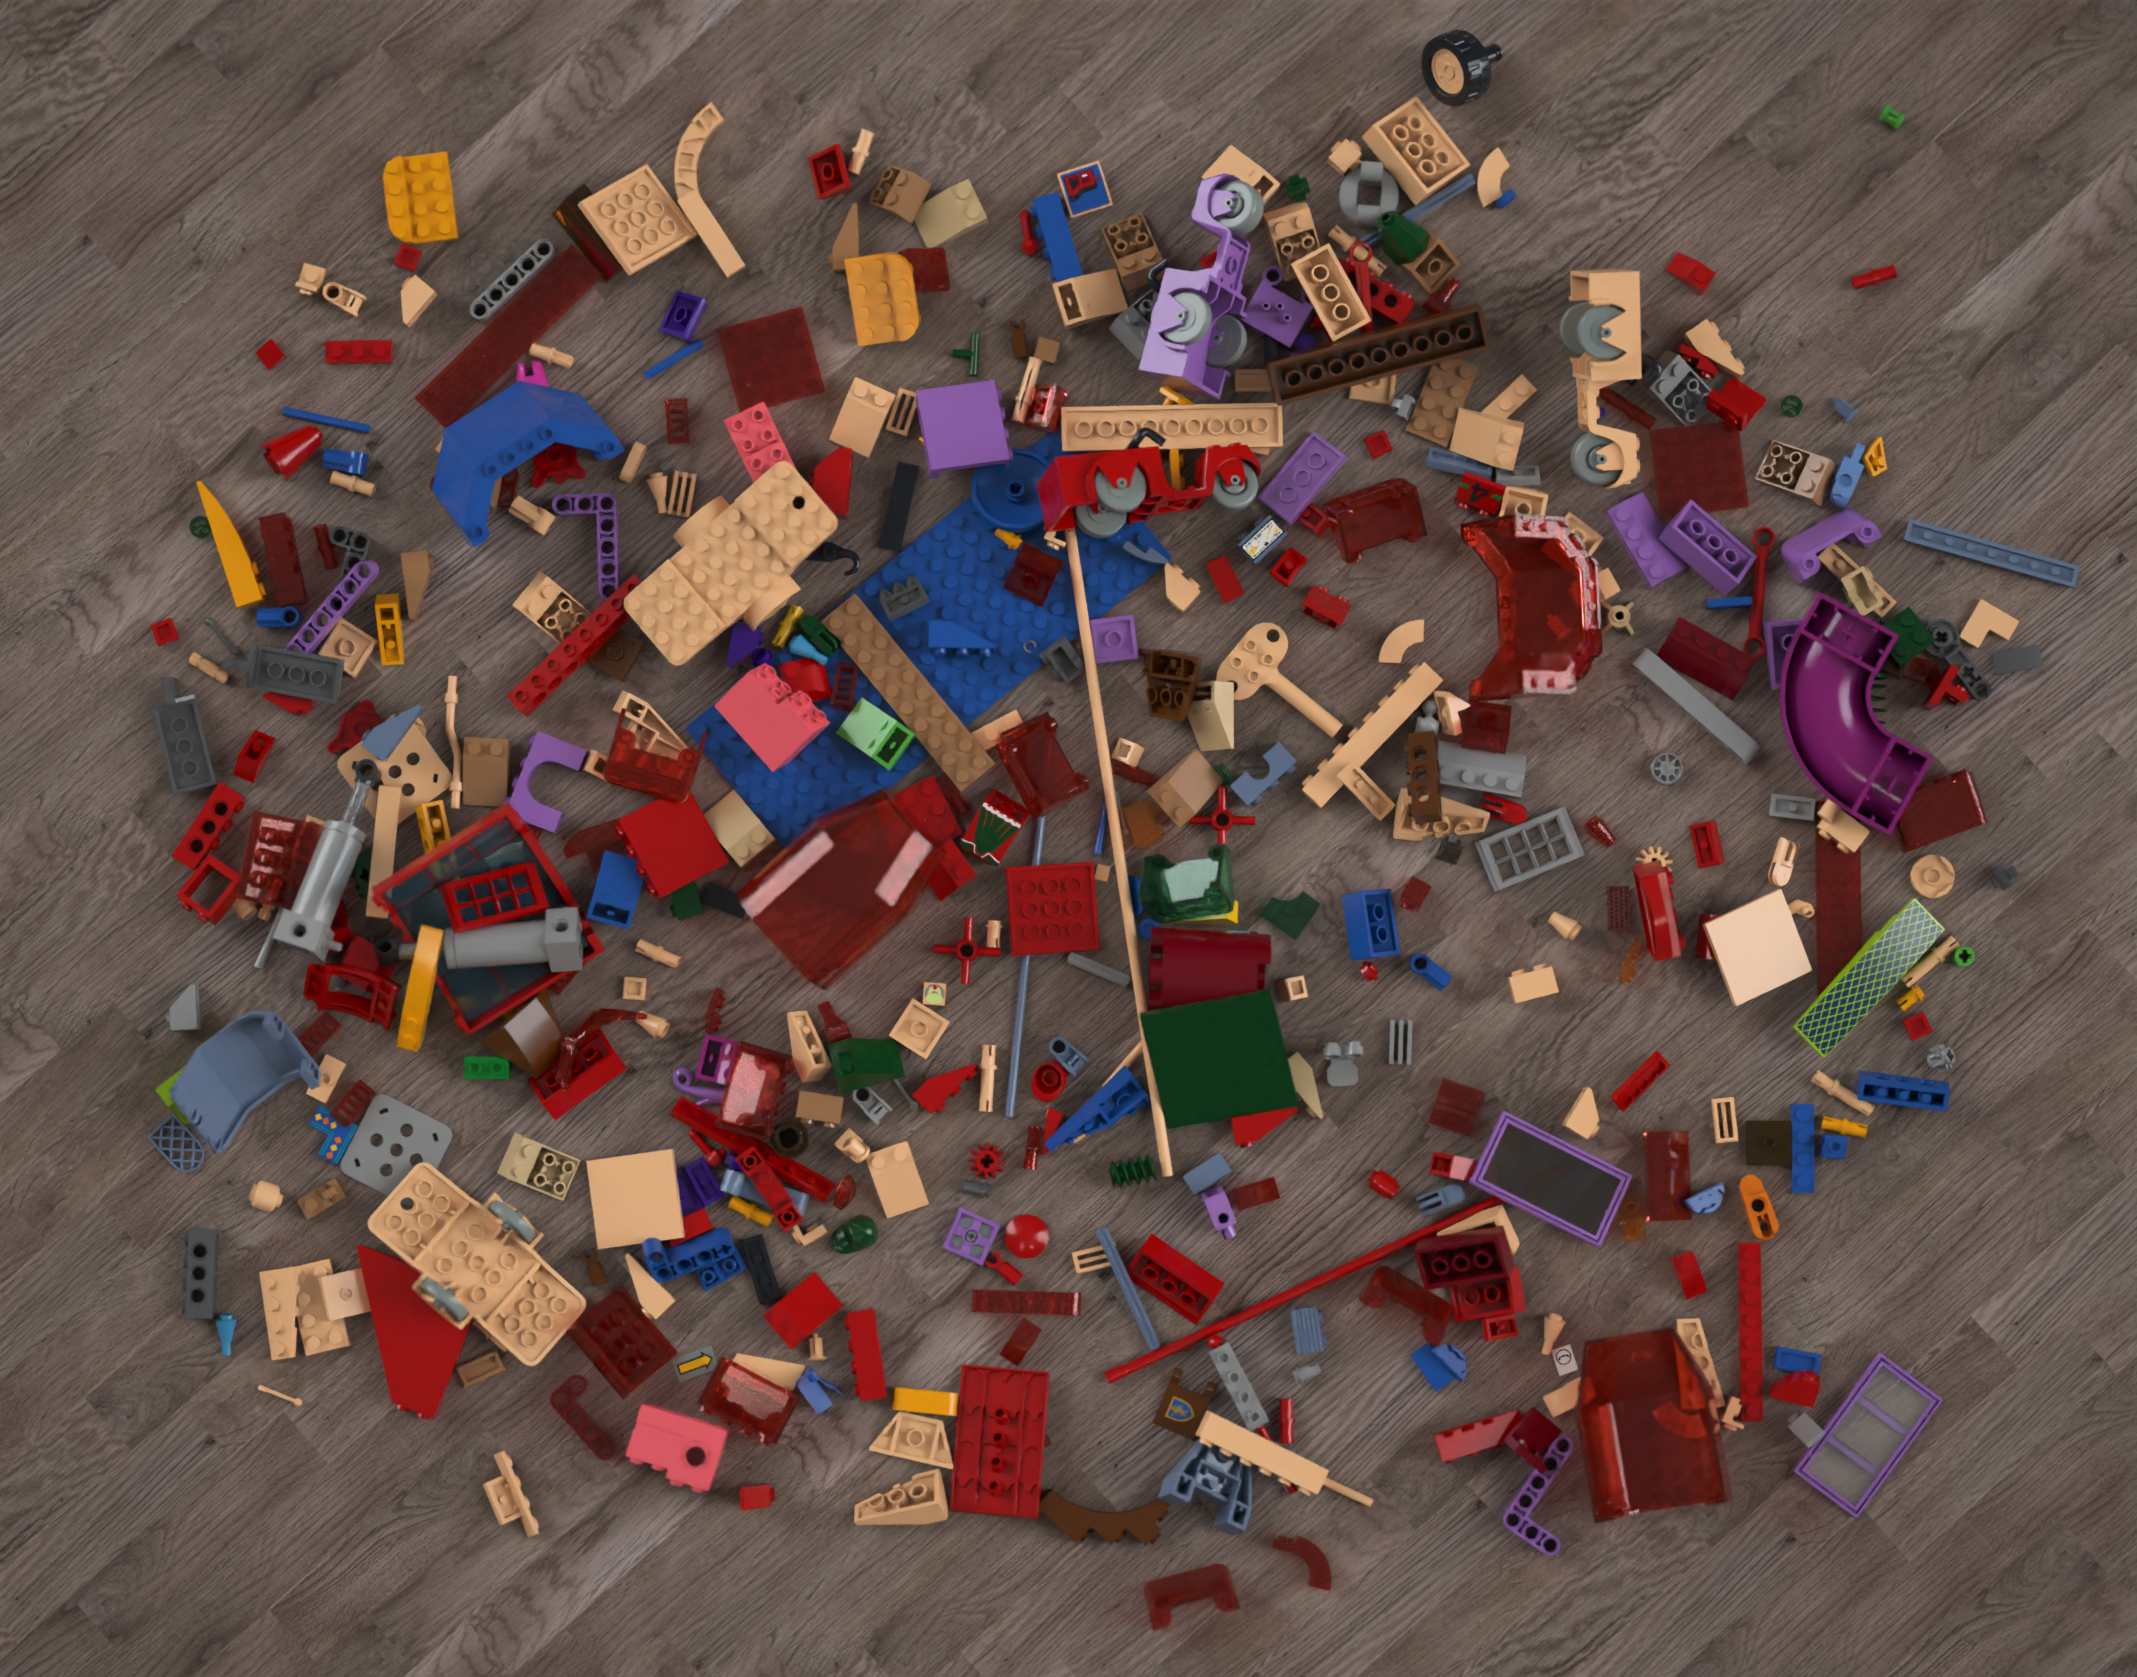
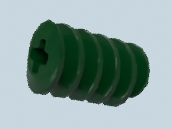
M1148 1154L1145 1155L1144 1162L1140 1156L1136 1157L1135 1163L1131 1158H1128L1127 1165L1124 1164L1123 1160H1119L1118 1167H1116L1113 1161L1110 1162L1109 1172L1113 1190L1115 1183L1120 1188H1123L1124 1181L1127 1182L1129 1187L1132 1186V1180H1135L1140 1185L1141 1178H1144L1146 1183H1149L1150 1176L1154 1178L1155 1182L1157 1181L1154 1162Z

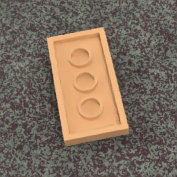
M331 1258L300 1265L301 1274H298L300 1291L297 1294L296 1307H298L297 1319L306 1356L349 1346L350 1341L345 1319L340 1318L328 1321L319 1277L334 1274Z

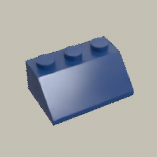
M1391 889L1361 891L1342 895L1351 961L1399 955L1400 948Z

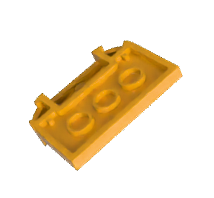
M447 151L408 157L398 156L388 161L383 172V184L388 224L393 235L407 245L457 240L458 231Z
M896 252L845 258L844 263L858 346L893 341L901 342L913 336L919 327L921 314H919L911 263Z

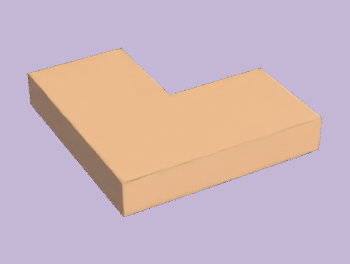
M1980 599L1959 637L1978 649L1988 631L2008 641L2019 621Z

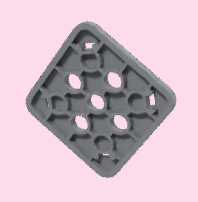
M380 1094L371 1101L341 1160V1169L346 1175L389 1196L415 1167L410 1162L412 1155L420 1154L423 1159L422 1162L429 1163L437 1169L452 1141L453 1132L447 1125L388 1095ZM385 1108L388 1109V1112L383 1114L379 1111ZM404 1124H410L413 1127V1133L409 1137H405L401 1133V1127ZM378 1133L383 1137V1143L376 1147L372 1145L371 1137ZM434 1133L437 1134V1137H438V1140H439V1141H436V1142H435V1139H434V1136H433ZM394 1144H400L403 1148L402 1154L398 1157L393 1156L391 1153V1147ZM354 1159L359 1160L360 1167H356ZM388 1163L392 1166L393 1171L390 1176H383L380 1169L383 1164ZM404 1198L401 1203L408 1206L414 1205L410 1198Z

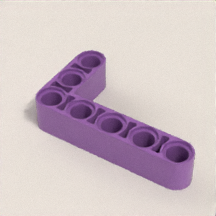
M608 493L558 495L552 501V507L557 515L561 517L596 516L598 591L603 601H606L608 598L604 596L605 588L613 587L616 591L620 587L617 501L613 495ZM605 499L613 501L612 507L608 510L601 507ZM563 500L567 501L569 504L568 508L565 511H559L557 509L558 503ZM589 500L591 502L590 508L581 510L579 508L580 502ZM604 522H613L611 531L605 532L602 530ZM606 543L614 544V550L609 554L604 553L602 550ZM606 565L614 566L615 570L612 575L607 576L603 574V569Z
M1559 1435L1542 1455L1545 1458L1543 1463L1547 1458H1554L1556 1461L1555 1467L1552 1470H1546L1543 1474L1533 1468L1502 1515V1523L1506 1528L1548 1556H1553L1559 1552V1540L1527 1517L1573 1450L1572 1440L1565 1435ZM1561 1439H1566L1568 1442V1448L1565 1451L1557 1449V1443ZM1536 1476H1540L1543 1479V1485L1540 1488L1532 1486V1480ZM1523 1495H1529L1531 1498V1502L1527 1507H1522L1519 1504V1499ZM1512 1513L1517 1514L1518 1522L1515 1525H1508L1507 1516ZM1529 1526H1534L1537 1530V1534L1533 1538H1527L1525 1535V1531ZM1547 1539L1555 1541V1547L1551 1551L1544 1549V1542Z

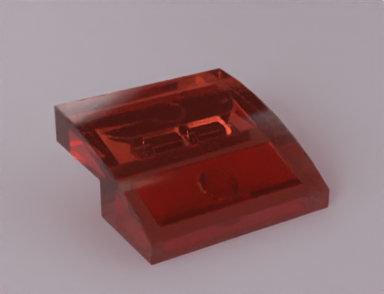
M1443 1078L1428 1123L1470 1137L1485 1092Z

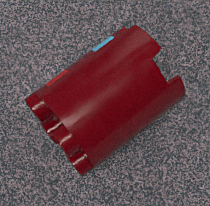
M1151 927L1150 954H1161V958H1149L1148 984L1149 986H1159L1160 990L1148 991V1011L1267 990L1264 989L1265 965L1271 964V935L1258 934L1256 931Z

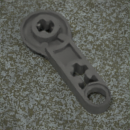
M1936 619L1929 622L1926 629L1934 639L1938 637L1936 636L1937 632L1939 634L1944 633L1946 637L1943 638L1945 639L1944 643L1936 641L1926 650L1943 659L1948 666L1953 664L1959 668L1956 677L1974 699H1987L1992 692L1991 686L1961 647L1956 626L1945 619ZM1963 668H1971L1972 672L1970 675L1972 678L1976 679L1978 677L1980 680L1970 686L1968 683L1972 682V680L1968 676L1963 677ZM1978 684H1983L1986 687V694L1982 697L1975 693V687Z

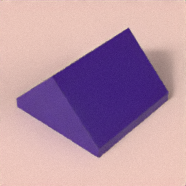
M676 291L658 330L690 344L708 306L706 300Z

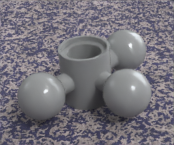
M1427 698L1422 704L1425 717H1417L1414 733L1434 731L1437 736L1440 721L1435 720L1433 715L1438 712V706L1434 698ZM1421 754L1418 758L1423 759L1426 757V754Z

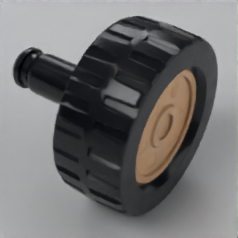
M1452 30L1431 39L1423 50L1421 67L1425 83L1434 97L1445 105L1456 107L1470 103L1482 97L1489 88L1491 64L1501 60L1502 49L1497 44L1483 47L1474 35L1464 30Z

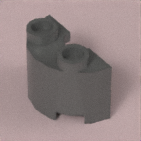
M1061 636L1039 654V657L1046 665L1050 664L1053 667L1050 669L1052 675L1057 680L1062 678L1066 684L1085 670L1084 662L1064 636Z

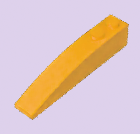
M201 481L196 482L236 607L241 610L265 602L264 595H267L263 582L259 583L257 575L260 574L256 561L252 562L241 535L220 502Z
M425 925L421 926L407 986L396 1047L418 1052L425 1038L444 930Z

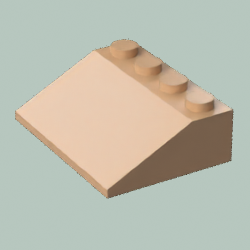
M1417 96L1372 125L1362 136L1363 140L1378 159L1383 162L1385 168L1415 206L1430 197L1470 166L1467 159Z

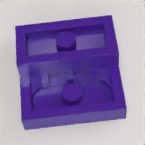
M704 1157L677 1171L682 1217L703 1209L725 1196L719 1190L720 1186Z

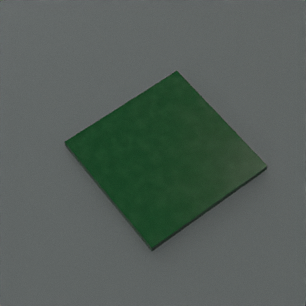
M1272 989L1139 1013L1168 1129L1299 1106Z

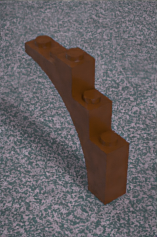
M1051 1489L1040 1501L1039 1510L1075 1543L1079 1540L1083 1542L1090 1535L1091 1531L1088 1529L1092 1527L1110 1544L1114 1541L1119 1543L1126 1535L1124 1530L1127 1528L1144 1545H1147L1149 1542L1153 1545L1161 1536L1159 1533L1161 1528L1155 1522L1157 1520L1161 1522L1168 1515L1169 1511L1167 1508L1170 1504L1157 1498L1149 1504L1132 1510L1119 1512L1095 1511L1071 1503Z

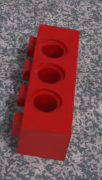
M1340 257L1338 260L1346 275L1356 276L1355 262L1347 257L1345 259ZM1369 271V284L1374 286L1378 292L1376 295L1370 296L1372 312L1394 325L1405 322L1415 305V302L1412 301L1413 297L1404 291L1401 293L1393 289L1394 285L1386 280L1382 282L1374 278L1376 275ZM1354 284L1352 286L1357 293V286ZM1392 297L1396 300V305L1388 307L1385 305L1384 300Z
M219 782L171 857L196 871L210 851H215L221 842L219 837L223 831L226 833L232 826L233 821L231 819L235 813L239 814L243 809L245 797ZM220 804H226L228 808L227 813L220 816L217 808ZM209 822L215 824V831L212 834H207L205 831V826ZM196 841H201L203 849L195 853L193 844Z

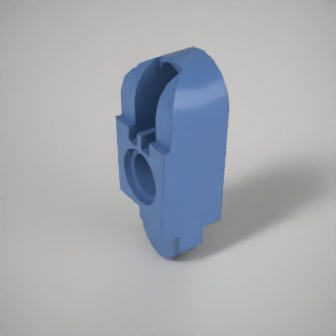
M1858 442L1850 457L1843 454L1828 494L1829 500L1834 505L1843 509L1846 507L1865 466L1863 465L1864 463L1860 462L1865 446Z

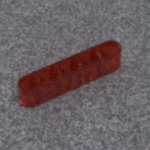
M972 1289L971 1312L1081 1316V1293Z

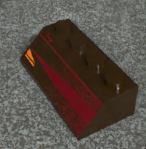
M584 183L561 203L552 216L605 282L608 283L624 269L578 207L579 202L593 195Z

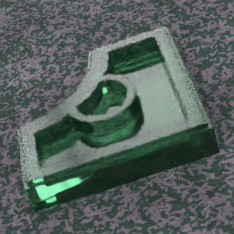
M1302 892L1297 898L1292 900H1279L1272 897L1260 916L1296 941L1321 904L1305 892Z

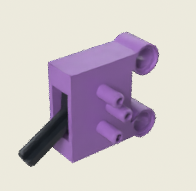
M1271 265L1264 270L1263 280L1244 312L1247 316L1240 319L1244 326L1264 336V360L1277 356V344L1289 351L1312 310H1314L1313 305L1305 300V291H1303L1301 303L1275 289L1281 284L1283 278L1282 270L1275 265ZM1270 272H1275L1278 274L1279 279L1271 282L1267 279L1266 275Z

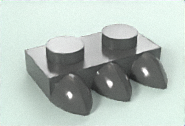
M908 576L907 588L896 582L893 587L894 595L885 589H882L879 595L880 602L890 622L930 603L920 581L913 576Z

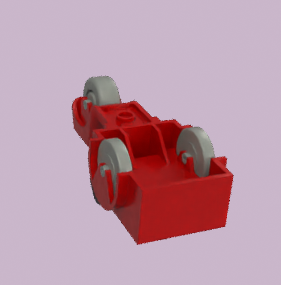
M1145 427L1136 433L1125 450L1056 457L1037 483L1046 532L1062 530L1073 532L1076 528V522L1078 527L1087 535L1094 538H1108L1121 529L1125 520L1127 521V526H1130L1134 522L1148 521L1151 516L1197 510L1203 504L1205 497L1215 509L1221 512H1240L1247 508L1256 497L1258 491L1257 478L1261 474V466L1247 444L1241 445V443L1236 442L1226 447L1211 445L1207 447L1196 462L1194 486H1188L1183 490L1175 491V488H1171L1164 476L1159 446L1139 447L1145 436L1161 447L1166 441L1164 437L1153 429Z

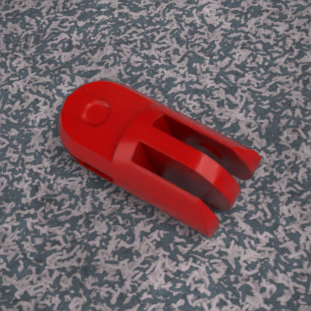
M1488 793L1483 794L1484 798L1503 804V806L1491 802L1481 801L1480 805L1482 807L1501 813L1499 815L1489 812L1490 818L1513 825L1522 824L1526 820L1527 810L1523 805Z

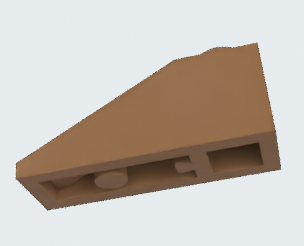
M857 203L852 204L832 247L833 254H828L829 267H833L834 273H846L844 259L860 256Z
M428 550L401 553L408 615L411 621H416L432 577V568H435L434 556L430 555Z

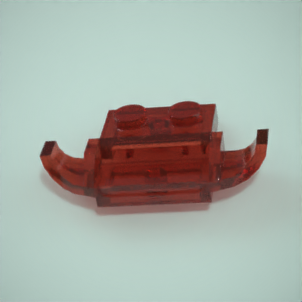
M620 818L581 830L575 834L563 848L566 860L587 853L593 874L599 872L605 850L628 856L623 839H619L614 830L616 827L614 824Z

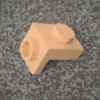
M1057 531L1046 532L1044 536V541L1047 542L1046 546L1055 550L1065 548L1066 542L1055 538Z

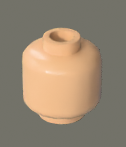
M261 1180L257 1184H253L248 1201H251L253 1208L270 1213L275 1207H280L283 1195L280 1194V1187L278 1185Z

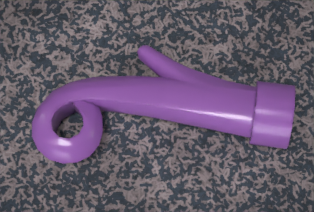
M678 1068L673 1073V1083L679 1091L702 1098V1100L696 1102L698 1106L713 1103L741 1105L743 1089L690 1085L692 1073L689 1069ZM681 1074L685 1075L687 1078L686 1082L684 1083L680 1080Z

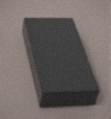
M709 883L702 904L744 919L751 898Z

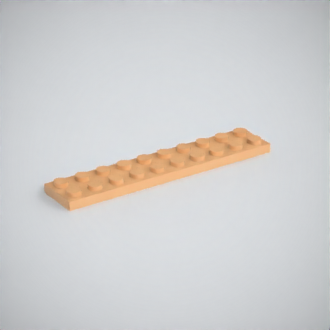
M1275 403L1061 407L1062 452L1125 450L1136 433L1145 427L1153 429L1164 437L1166 441L1161 447L1145 436L1139 444L1141 448L1159 446V450L1207 449L1211 445L1226 447L1236 442L1241 443V445L1247 444L1249 448H1283L1282 405L1277 406Z

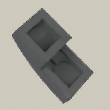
M2039 645L1992 654L1996 675L2043 666Z

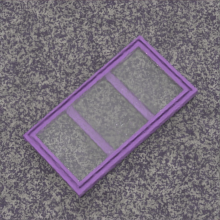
M1878 1352L1822 1429L1826 1434L1808 1448L1792 1471L1851 1514L1853 1518L1857 1519L1943 1399L1882 1353Z

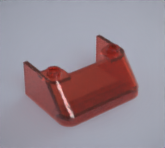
M622 708L603 769L604 779L611 784L675 803L685 802L695 779L707 733L703 732L696 750L690 748L683 749L679 753L677 760H673L634 748L636 743L634 733L621 728L626 709Z

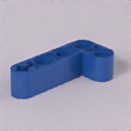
M719 1228L667 1250L664 1249L659 1239L648 1238L643 1242L642 1250L655 1281L663 1283L732 1255L735 1251V1245L730 1231L726 1228Z

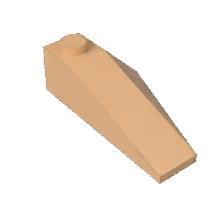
M1401 788L1396 803L1393 838L1418 841L1422 840V837L1433 835L1436 838H1441L1443 834L1448 833L1464 835L1485 832L1490 813L1441 797L1442 821L1416 824L1413 817L1409 816L1408 804L1412 803L1411 796H1408L1407 789ZM1424 795L1419 801H1426L1429 796Z
M935 1469L918 1473L911 1477V1481L901 1486L898 1483L892 1486L893 1490L883 1495L878 1493L856 1504L854 1523L856 1525L930 1524L948 1520V1501L941 1471Z

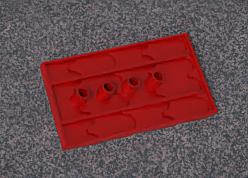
M962 1364L950 1501L951 1512L1038 1520L1050 1387L1049 1372Z

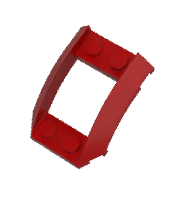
M312 963L307 969L303 996L308 1001L313 1000L319 1012L322 1009L346 1012L370 1023L376 1021L384 1026L383 1030L388 1031L397 1015L394 1010L398 992L403 986L384 975L363 967L336 963ZM331 975L354 978L374 986L372 1000L351 993L328 991Z

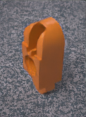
M1752 1174L1745 1175L1741 1178L1738 1187L1750 1231L1757 1239L1768 1240L1777 1233L1779 1228L1775 1212L1761 1179ZM1756 1199H1759L1763 1205L1759 1212H1755L1752 1209V1202ZM1763 1222L1767 1224L1765 1231L1760 1229V1224Z

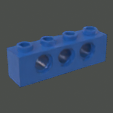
M1859 1070L1856 1093L1858 1100L1947 1112L1950 1087L1946 1081Z

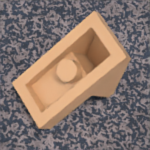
M1434 691L1433 694L1438 706L1442 734L1458 735L1462 733L1461 719L1458 716V711L1470 707V704L1450 692Z

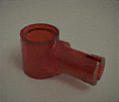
M1452 277L1441 291L1431 294L1422 308L1431 315L1448 311L1451 307V299L1462 286L1461 282Z
M829 1001L818 1005L825 1022L824 1026L826 1029L824 1031L830 1043L852 1038L844 1019L841 1020L840 1017H837Z

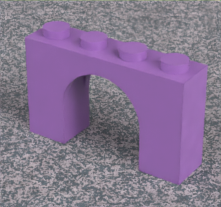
M537 731L536 736L532 735L528 743V747H530L528 756L524 755L520 763V768H522L520 776H515L511 788L514 789L512 796H508L504 804L510 802L514 810L521 816L523 822L525 821L556 834L564 813L540 804L534 799L530 790L531 777L540 766L548 763L560 764L581 773V768L589 752Z

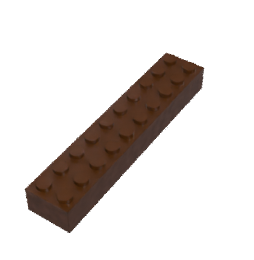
M1477 303L1265 359L1264 363L1274 403L1280 406L1489 350L1491 347L1482 308Z

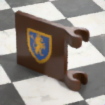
M1175 1368L1152 1423L1194 1440L1216 1384L1208 1381L1203 1395H1200L1178 1385L1183 1370Z

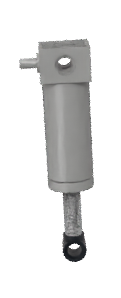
M363 759L356 765L355 772L357 776L354 781L355 786L344 810L341 821H326L291 911L284 909L273 939L284 950L324 963L329 949L340 952L342 949L341 943L332 941L335 933L330 927L366 838V834L356 828L359 816L370 789H373L374 785L379 783L382 776L378 766L370 759ZM373 769L370 776H364L366 770Z
M578 908L546 909V920L498 923L463 933L454 934L452 927H446L439 957H444L448 969L549 962L551 972L582 970L584 935ZM390 937L378 939L374 944L378 964L383 968H392L401 962L402 959H414L417 942L400 944V942H395Z

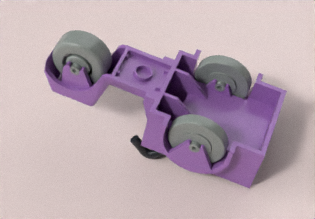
M1223 173L1203 179L1198 187L1196 203L1191 212L1192 222L1221 238L1217 247L1215 264L1212 268L1193 272L1166 268L1170 265V262L1165 257L1154 265L1147 274L1149 284L1159 295L1152 310L1151 324L1138 370L1178 393L1220 399L1225 377H1230L1231 373L1218 368L1227 367L1235 363L1241 357L1246 347L1247 334L1245 327L1239 320L1234 318H1246L1247 316L1243 312L1247 298L1240 293L1243 286L1241 281L1250 251V244L1240 235L1252 231L1257 226L1263 215L1264 204L1260 193L1254 187L1234 175ZM1165 269L1163 280L1160 284L1156 275Z

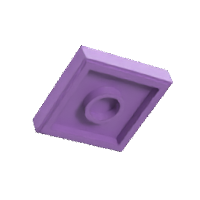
M1134 614L1090 619L1096 664L1139 659Z

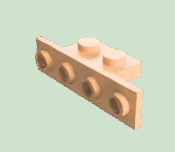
M505 1450L495 1454L494 1457L502 1476L484 1483L483 1486L499 1524L503 1525L520 1517L528 1537L538 1534V1522L531 1515L529 1510L530 1503L527 1497L523 1496L520 1488L521 1482L519 1477L513 1472L510 1456L505 1453Z

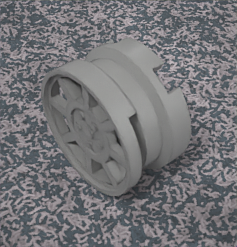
M1662 753L1652 761L1650 772L1652 778L1657 783L1669 785L1680 778L1683 772V765L1675 754Z

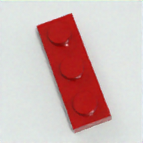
M325 341V363H392V341Z

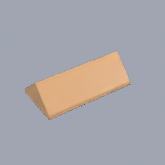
M1329 243L1290 264L1332 342L1352 333L1371 321Z

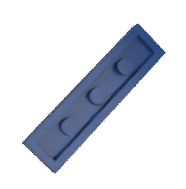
M1791 1104V1193H1815L1814 1104Z

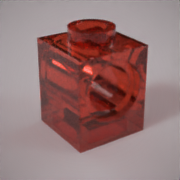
M1412 876L1399 898V901L1402 902L1401 906L1410 912H1413L1414 909L1418 911L1432 886Z

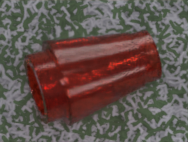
M1595 815L1584 825V828L1587 830L1586 833L1606 848L1615 842L1616 838L1602 817L1599 818Z

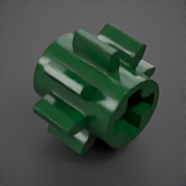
M1299 174L1289 176V182L1285 183L1289 199L1295 198L1296 203L1307 200L1305 194L1310 193V188L1306 177L1300 178Z

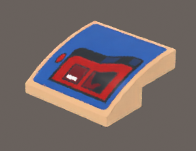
M1099 160L1057 173L1071 218L1113 205Z

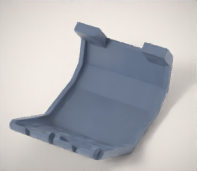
M253 1010L236 1018L200 1045L169 1092L172 1101L179 1109L181 1108V1112L187 1120L194 1124V1129L203 1140H206V1144L213 1153L219 1154L226 1149L247 1114L283 1085L297 1078H303L311 1090L320 1085L321 1073L318 1065L276 1011Z

